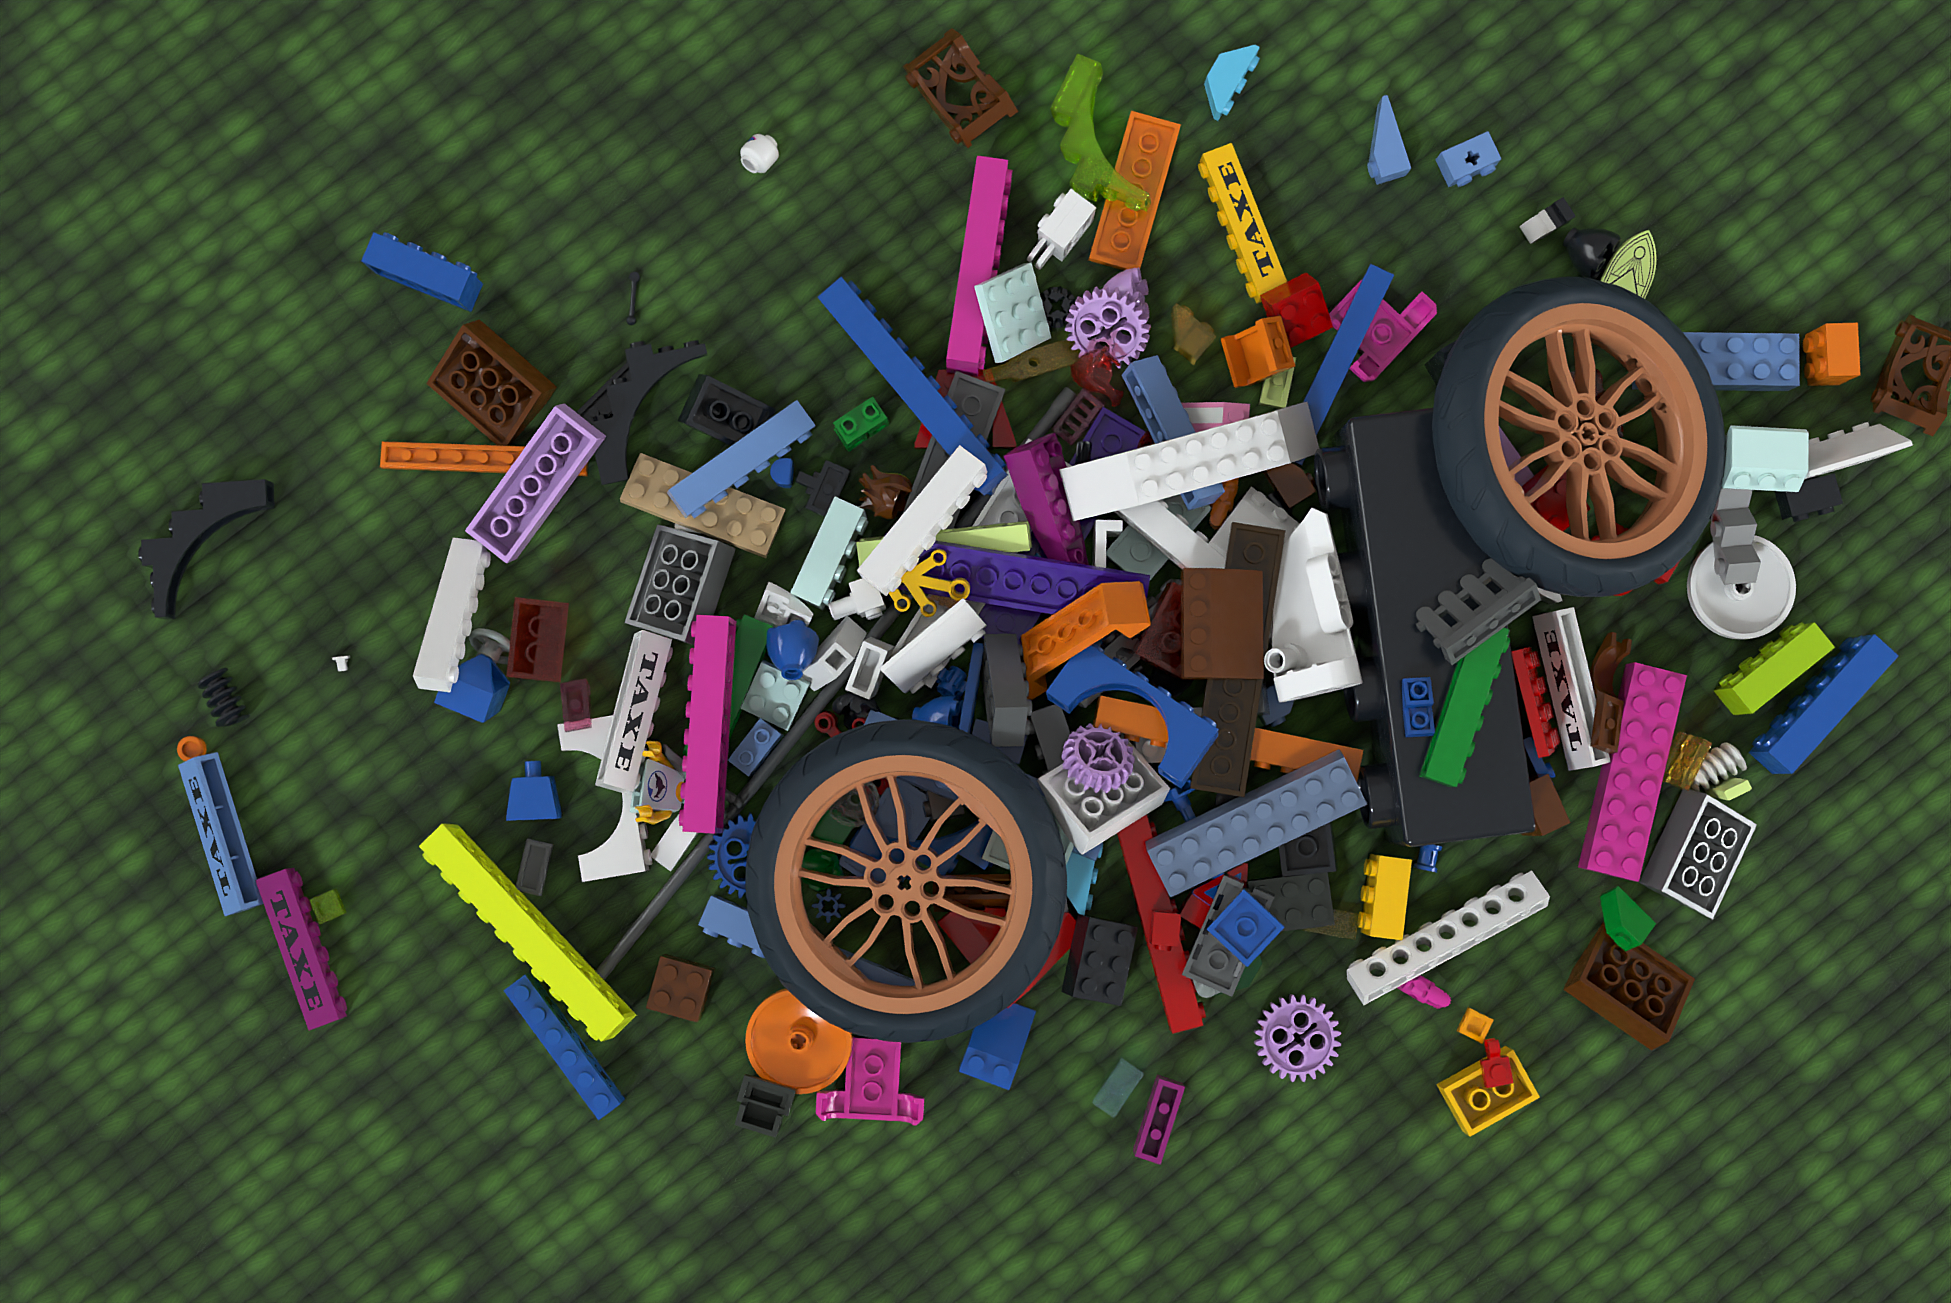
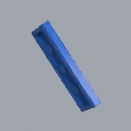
M976 642L973 645L959 725L960 730L971 734L983 657V643Z

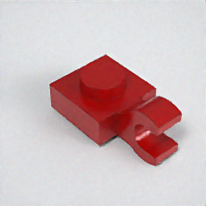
M1485 1039L1484 1046L1487 1059L1480 1060L1484 1086L1491 1088L1513 1084L1509 1056H1500L1501 1050L1498 1039Z

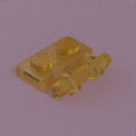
M1678 731L1675 739H1672L1662 782H1667L1672 786L1689 791L1712 743L1703 738Z

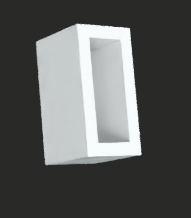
M873 637L864 640L845 690L869 700L874 697L884 676L880 667L890 660L895 646Z

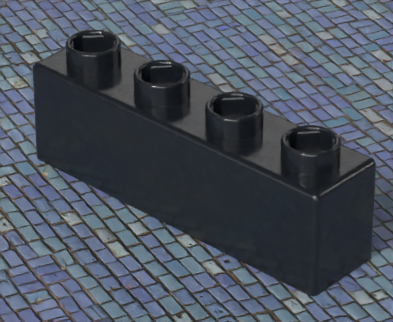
M1433 408L1351 418L1333 435V447L1317 449L1314 458L1315 484L1322 509L1325 511L1341 509L1347 552L1337 553L1351 612L1352 615L1356 616L1361 658H1357L1363 683L1343 689L1345 704L1349 717L1353 722L1370 721L1375 764L1360 766L1357 784L1367 805L1360 808L1363 822L1368 829L1384 827L1388 843L1407 847L1535 831V819L1510 643L1507 651L1501 653L1498 662L1501 664V670L1497 679L1492 680L1490 689L1493 690L1489 704L1483 707L1481 715L1484 716V721L1481 729L1475 731L1472 740L1475 742V748L1471 757L1466 758L1464 764L1466 775L1461 784L1458 783L1457 787H1448L1420 777L1419 775L1432 736H1405L1402 679L1431 678L1434 701L1432 712L1435 728L1457 662L1451 665L1445 659L1441 647L1438 649L1434 645L1433 640L1436 638L1426 629L1421 632L1417 628L1418 619L1416 612L1422 607H1429L1435 611L1441 606L1438 600L1440 593L1452 591L1456 595L1463 590L1460 584L1461 578L1468 574L1480 578L1485 574L1482 568L1483 562L1491 558L1476 544L1458 519L1443 488L1437 468L1432 436ZM1493 581L1485 585L1495 595L1502 590ZM1471 597L1463 601L1472 611L1479 607ZM1449 613L1441 617L1450 627L1457 623Z

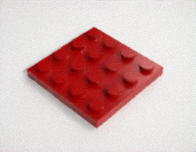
M1531 647L1511 651L1538 758L1550 756L1557 749L1560 737L1557 727L1552 728L1550 719L1554 717L1551 703H1546L1543 693L1547 692L1544 677H1539L1536 668L1541 666L1537 651L1532 652Z

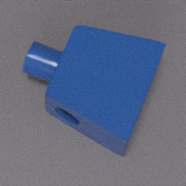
M526 761L525 777L512 778L506 821L562 818L554 776L541 777V761Z

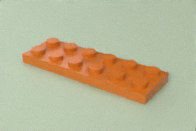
M1131 111L1089 261L1124 271L1138 267L1140 269L1181 124Z

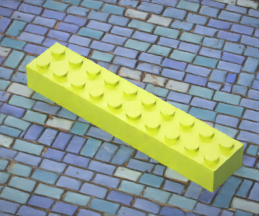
M441 824L419 846L424 851L422 854L424 859L434 866L436 864L442 871L440 873L441 877L450 885L454 884L460 890L458 894L466 903H472L478 909L476 914L485 923L490 922L496 928L494 931L496 936L504 943L507 941L514 948L513 954L520 961H526L532 967L531 973L539 981L542 982L544 980L551 987L549 989L551 995L558 1001L563 1000L569 1007L567 1009L568 1013L575 1020H581L587 1026L586 1032L594 1040L597 1041L599 1039L602 1042L614 1038L636 1016L633 1010L526 896L516 888L510 879L459 825Z

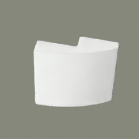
M768 582L754 618L774 627L790 624L794 620H801L808 627L813 613L794 595Z

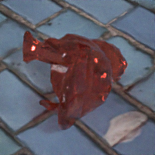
M1107 345L1100 349L1089 350L1070 366L1073 381L1089 392L1105 394L1112 401V406H1119L1124 391L1116 390L1109 384L1113 375L1111 361L1115 365L1120 366L1119 361L1107 351L1109 349Z

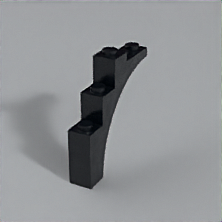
M699 340L683 343L684 348L675 350L673 346L658 348L657 354L653 353L652 345H646L645 341L629 344L630 348L625 349L632 381L627 382L626 377L611 380L612 385L606 386L613 417L609 418L608 414L592 417L593 422H589L606 436L595 451L602 485L629 479L627 443L630 428L639 406L649 391L669 372L694 359L708 356L705 343L700 344Z
M260 479L202 483L199 500L203 509L171 511L172 519L169 520V530L173 538L141 540V547H139L138 551L139 559L142 562V566L153 568V572L150 574V583L154 588L151 609L155 614V618L175 619L177 594L183 574L194 554L213 533L244 515L261 510L275 509L273 482Z

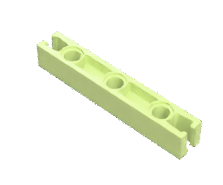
M1028 521L940 530L935 536L936 541L1010 553L1030 551L1032 548ZM884 536L861 538L860 541L856 542L859 567Z

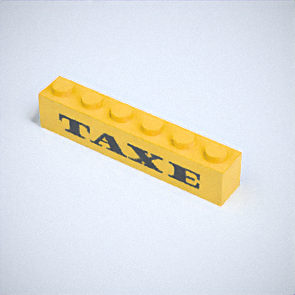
M1230 143L1203 153L1198 168L1202 178H1207L1209 183L1208 194L1211 201L1216 202L1219 208L1217 212L1221 226H1226L1229 247L1231 250L1235 249L1238 259H1236L1238 270L1241 274H1245L1248 281L1246 283L1247 292L1250 298L1254 297L1257 304L1262 302L1261 294L1286 283L1287 280L1233 145Z

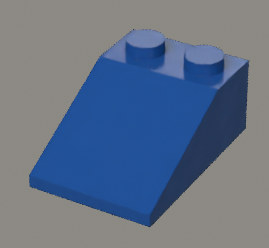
M1014 1003L990 1020L974 1027L960 1063L959 1072L1009 1090L1036 1011Z

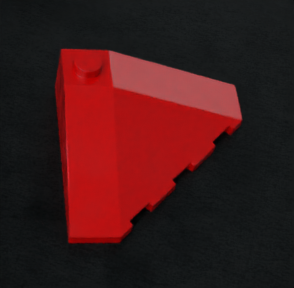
M984 907V910H979L1000 917H1005L1007 913L1005 908ZM951 910L937 921L970 964L984 953L1001 928L997 924L967 918ZM1064 912L1059 935L1046 963L1018 999L1026 994L1071 948L1076 919L1070 912Z

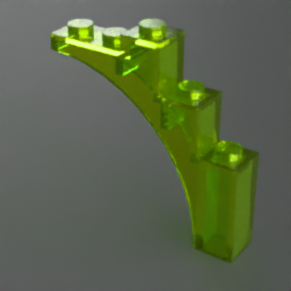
M1077 53L1050 108L1056 123L1064 127L1070 125L1060 144V148L1066 160L1074 164L1079 162L1069 182L1071 189L1086 200L1090 199L1096 202L1101 193L1104 198L1110 201L1117 199L1124 202L1125 206L1134 211L1141 209L1147 212L1151 205L1149 193L1137 188L1116 172L1105 158L1097 143L1093 125V110L1103 70L1100 62Z

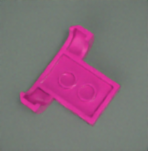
M1361 281L1329 313L1333 327L1337 331ZM1421 292L1399 314L1382 299L1358 349L1362 355L1349 369L1363 382L1374 381L1437 314L1436 304L1426 294Z
M853 1037L852 1051L846 1065L845 1090L818 1091L816 1099L817 1116L822 1121L831 1118L908 1122L914 1126L921 1122L924 1114V1097L916 1094L899 1093L901 1042H888L869 1037Z

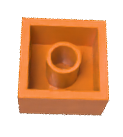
M1826 323L1805 335L1803 351L1806 353L1807 363L1804 367V376L1807 379L1808 386L1840 385L1860 376L1858 323Z

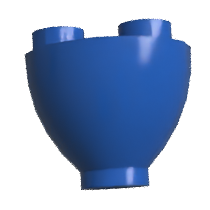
M794 620L790 624L769 628L767 630L766 648L773 664L781 671L783 678L787 680L800 679L803 676V672L816 657L819 642L818 635L811 628L806 627L805 622L801 620Z
M944 695L934 698L922 707H915L912 720L939 723L959 729L964 700H961L959 695Z

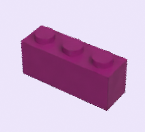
M1156 1075L1134 1144L1133 1153L1135 1157L1161 1165L1185 1089L1182 1082Z

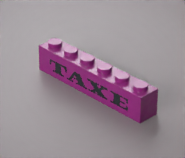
M288 868L255 880L308 1030L310 1031L347 1017L345 1013L347 1005L344 998L339 996L336 987L338 986V979L336 974L329 968L327 962L329 961V954L327 949L321 945L318 937L320 936V929L318 924L312 920L310 914L312 910L311 903L306 896L304 897L301 886H303V881L297 871L295 872L294 868Z

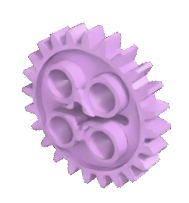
M1105 286L1101 293L1098 287H1095L1092 294L1086 290L1083 298L1078 296L1075 301L1076 305H1071L1070 313L1066 317V321L1069 323L1066 325L1065 331L1071 332L1067 337V341H1075L1071 349L1081 350L1079 358L1085 355L1088 356L1087 364L1096 360L1097 368L1103 362L1106 363L1107 369L1111 368L1112 363H1115L1119 369L1123 361L1130 365L1132 357L1138 359L1140 351L1145 350V342H1148L1150 337L1147 333L1151 325L1145 324L1148 321L1149 315H1141L1145 308L1144 305L1136 307L1135 304L1138 298L1127 299L1128 291L1123 295H1119V287H1116L1114 292L1111 293L1109 287ZM1112 308L1117 314H1110L1106 309ZM1085 320L1092 321L1095 326L1087 325ZM1120 330H1127L1131 335L1126 336ZM1099 342H1106L1109 347H1103Z
M1290 994L1289 1002L1279 997L1280 1005L1276 1006L1270 1002L1272 1011L1262 1010L1266 1019H1257V1022L1262 1025V1029L1254 1030L1255 1034L1261 1036L1260 1039L1254 1041L1255 1045L1262 1046L1257 1051V1054L1259 1056L1266 1055L1262 1061L1264 1065L1272 1063L1270 1072L1275 1073L1280 1069L1279 1077L1281 1079L1287 1073H1289V1079L1294 1082L1296 1075H1299L1302 1082H1305L1306 1074L1316 1079L1315 1071L1318 1069L1324 1074V1064L1333 1066L1329 1057H1338V1054L1333 1050V1047L1341 1046L1340 1042L1334 1040V1037L1341 1035L1340 1031L1333 1030L1338 1021H1329L1333 1012L1329 1010L1323 1013L1325 1004L1321 1002L1315 1007L1316 999L1313 997L1309 999L1308 1003H1306V998L1303 994L1300 995L1298 1001H1296L1293 994ZM1299 1012L1305 1013V1023L1301 1026H1296L1294 1024V1016ZM1312 1023H1316L1315 1028L1310 1029L1306 1033H1304L1311 1026ZM1276 1029H1284V1039L1280 1042H1275L1272 1038L1273 1032ZM1295 1032L1302 1034L1300 1036L1302 1040L1300 1043L1293 1041L1295 1039L1293 1036ZM1314 1034H1321V1044L1317 1047H1312L1310 1045V1038ZM1289 1044L1282 1053L1278 1052L1281 1047ZM1294 1050H1299L1301 1052L1300 1060L1296 1063H1290L1289 1054Z

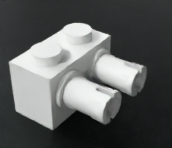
M863 578L849 583L851 589L850 596L828 603L834 620L855 613L861 615L862 618L866 617L868 620L882 616V611L886 609L881 592Z

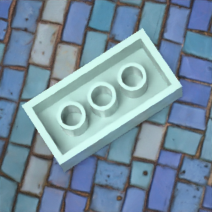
M834 497L790 592L792 595L821 610H824L828 603L833 602L836 594L833 588L836 582L841 583L847 570L844 564L847 558H853L857 549L855 540L858 534L863 535L867 528L868 521L864 509Z

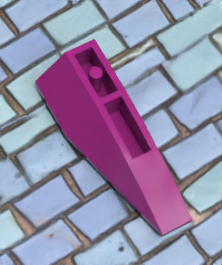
M1048 434L1020 445L1005 454L1004 459L1021 507L1048 559L1089 565L1080 520L1073 521L1061 478L1059 469L1066 468L1067 466L1056 434Z

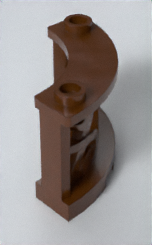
M951 28L944 34L942 39L903 67L907 72L905 79L913 89L918 88L928 104L950 130L949 134L957 145L962 143L969 148L972 146L971 141L1005 115L1012 117L1018 110L1007 91L990 74L986 75L984 71L982 72L980 68H977L980 64L979 60L963 36ZM951 45L943 61L936 56ZM932 60L940 70L938 72L932 67L926 68L927 72L932 75L931 79L926 80L920 75L918 69ZM959 66H963L966 70L964 74L959 75L953 72L951 67L956 72ZM948 76L960 83L976 81L970 96L972 106H958L946 102ZM936 89L937 99L934 97L930 90ZM979 93H985L986 97L983 99L979 98L981 104H978L976 96ZM949 114L957 116L955 117V119H953ZM977 114L978 118L973 121L972 115ZM963 121H968L970 123L965 128L961 127V123Z
M1909 314L1905 321L1902 320L1895 330L1896 338L1890 348L1870 401L1873 402L1874 413L1886 412L1919 425L1923 428V433L1934 436L1947 417L1950 392L1946 389L1951 378V345H1936L1938 337L1951 342V331ZM1915 329L1931 334L1926 348H1924L1925 339L1922 335L1918 337L1917 344L1911 343L1910 339ZM1903 352H1904L1905 354H1907V355H1905L1904 357L1901 358V355H1902ZM1923 359L1924 373L1933 381V384L1922 386L1911 393L1903 380L1901 369L1914 361ZM1938 362L1940 364L1939 370H1934L1932 364ZM1920 393H1924L1928 396L1927 401L1923 398V396L1919 399H1917V397ZM1892 394L1896 397V400L1890 398Z

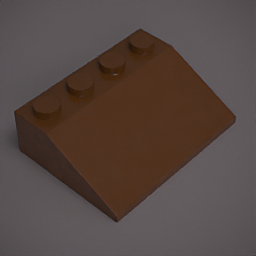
M480 319L462 325L426 383L497 446H510L543 409L557 388Z
M1222 568L1182 569V679H1264L1263 571Z
M1603 922L1572 969L1563 990L1635 1040L1653 1050L1670 1041L1695 978L1644 943L1625 952L1606 933L1605 923Z

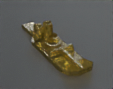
M1064 340L1022 352L1010 358L1003 365L983 370V375L988 383L1012 378V381L1016 382L1066 366L1077 365L1083 357H1078L1080 349H1071L1075 341ZM1029 361H1036L1038 366H1030Z

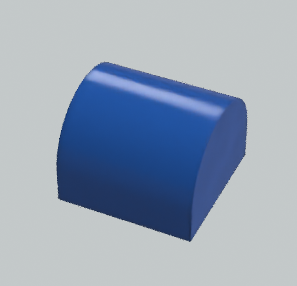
M781 458L772 464L770 474L778 486L783 488L792 487L794 462L792 459Z

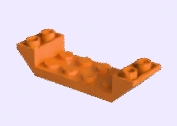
M1140 581L1101 583L1022 634L1020 644L1023 647V659L1021 662H1025L1026 677L1023 679L1029 683L1027 699L1033 700L1048 690L1046 673L1114 630H1118L1128 638H1131L1149 627L1151 622L1143 583Z

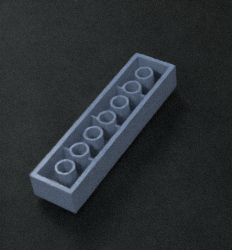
M1340 749L1246 793L1244 797L1235 798L1145 841V845L1169 896L1172 897L1367 805L1345 757Z

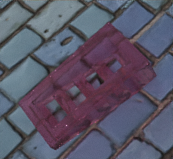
M1083 388L1052 428V431L1073 446L1106 403L1087 388ZM1084 398L1095 406L1093 410L1082 402ZM1077 407L1081 408L1088 414L1087 418L1083 417L1075 409ZM1071 415L1082 423L1080 427L1069 419ZM1065 423L1075 431L1074 435L1066 431L1062 425Z

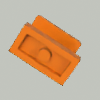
M1281 316L1262 318L1256 321V325L1236 335L1221 338L1235 388L1254 385L1295 367Z

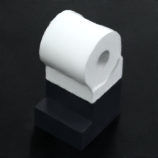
M1562 197L1523 223L1520 229L1529 243L1533 244L1568 224L1576 215L1564 197Z

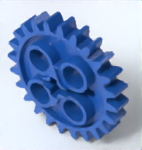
M752 813L748 814L747 820H743L741 814H738L737 823H734L729 818V827L723 826V833L721 835H712L717 844H709V848L714 850L715 853L707 855V859L715 860L714 863L709 865V870H717L713 875V879L722 878L719 885L720 888L729 885L728 894L731 895L736 889L738 890L739 898H742L744 892H746V877L737 878L734 875V870L739 866L746 867L747 858L732 864H728V860L747 856L751 834L757 821L753 820ZM731 841H738L741 843L742 848L737 853H730L726 848L727 844Z

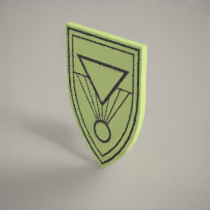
M1649 230L1631 237L1616 250L1609 260L1600 281L1623 287L1644 299L1646 298L1656 270V249Z

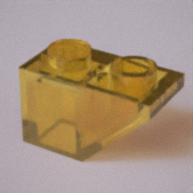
M1176 303L1171 311L1174 349L1194 365L1211 346L1217 336L1213 334L1215 331L1206 322L1200 323L1193 317L1194 313L1185 305L1180 306Z

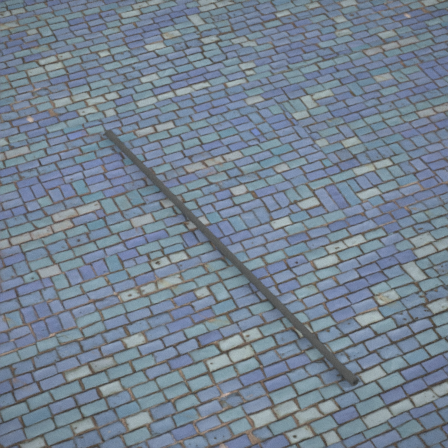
M1065 387L1053 401L1050 409L1020 445L1025 444L1028 438L1033 441L1043 437L1057 419L1070 407L1077 398V395ZM981 493L954 528L971 527L991 496L987 494L984 496ZM912 594L909 595L910 599L912 600L914 597L912 596ZM903 599L898 601V604L901 607H906L907 601ZM894 602L865 636L864 640L869 637L880 640L902 613L895 608ZM860 648L853 661L836 679L829 682L739 792L736 798L743 799V806L737 808L732 803L724 811V827H729L728 819L730 818L734 821L814 722L817 715L822 712L847 681L853 670ZM714 833L705 834L596 969V972L603 980L613 971L709 852V844L717 842L712 836Z

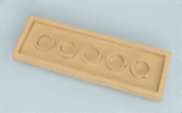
M639 454L620 497L621 503L767 558L786 509L729 488L726 490L728 495L716 504L712 500L704 505L707 510L698 517L693 518L690 515L685 519L667 492L692 473L645 454Z

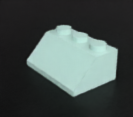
M1730 425L1725 437L1726 448L1722 488L1799 492L1808 473L1809 433L1806 429Z

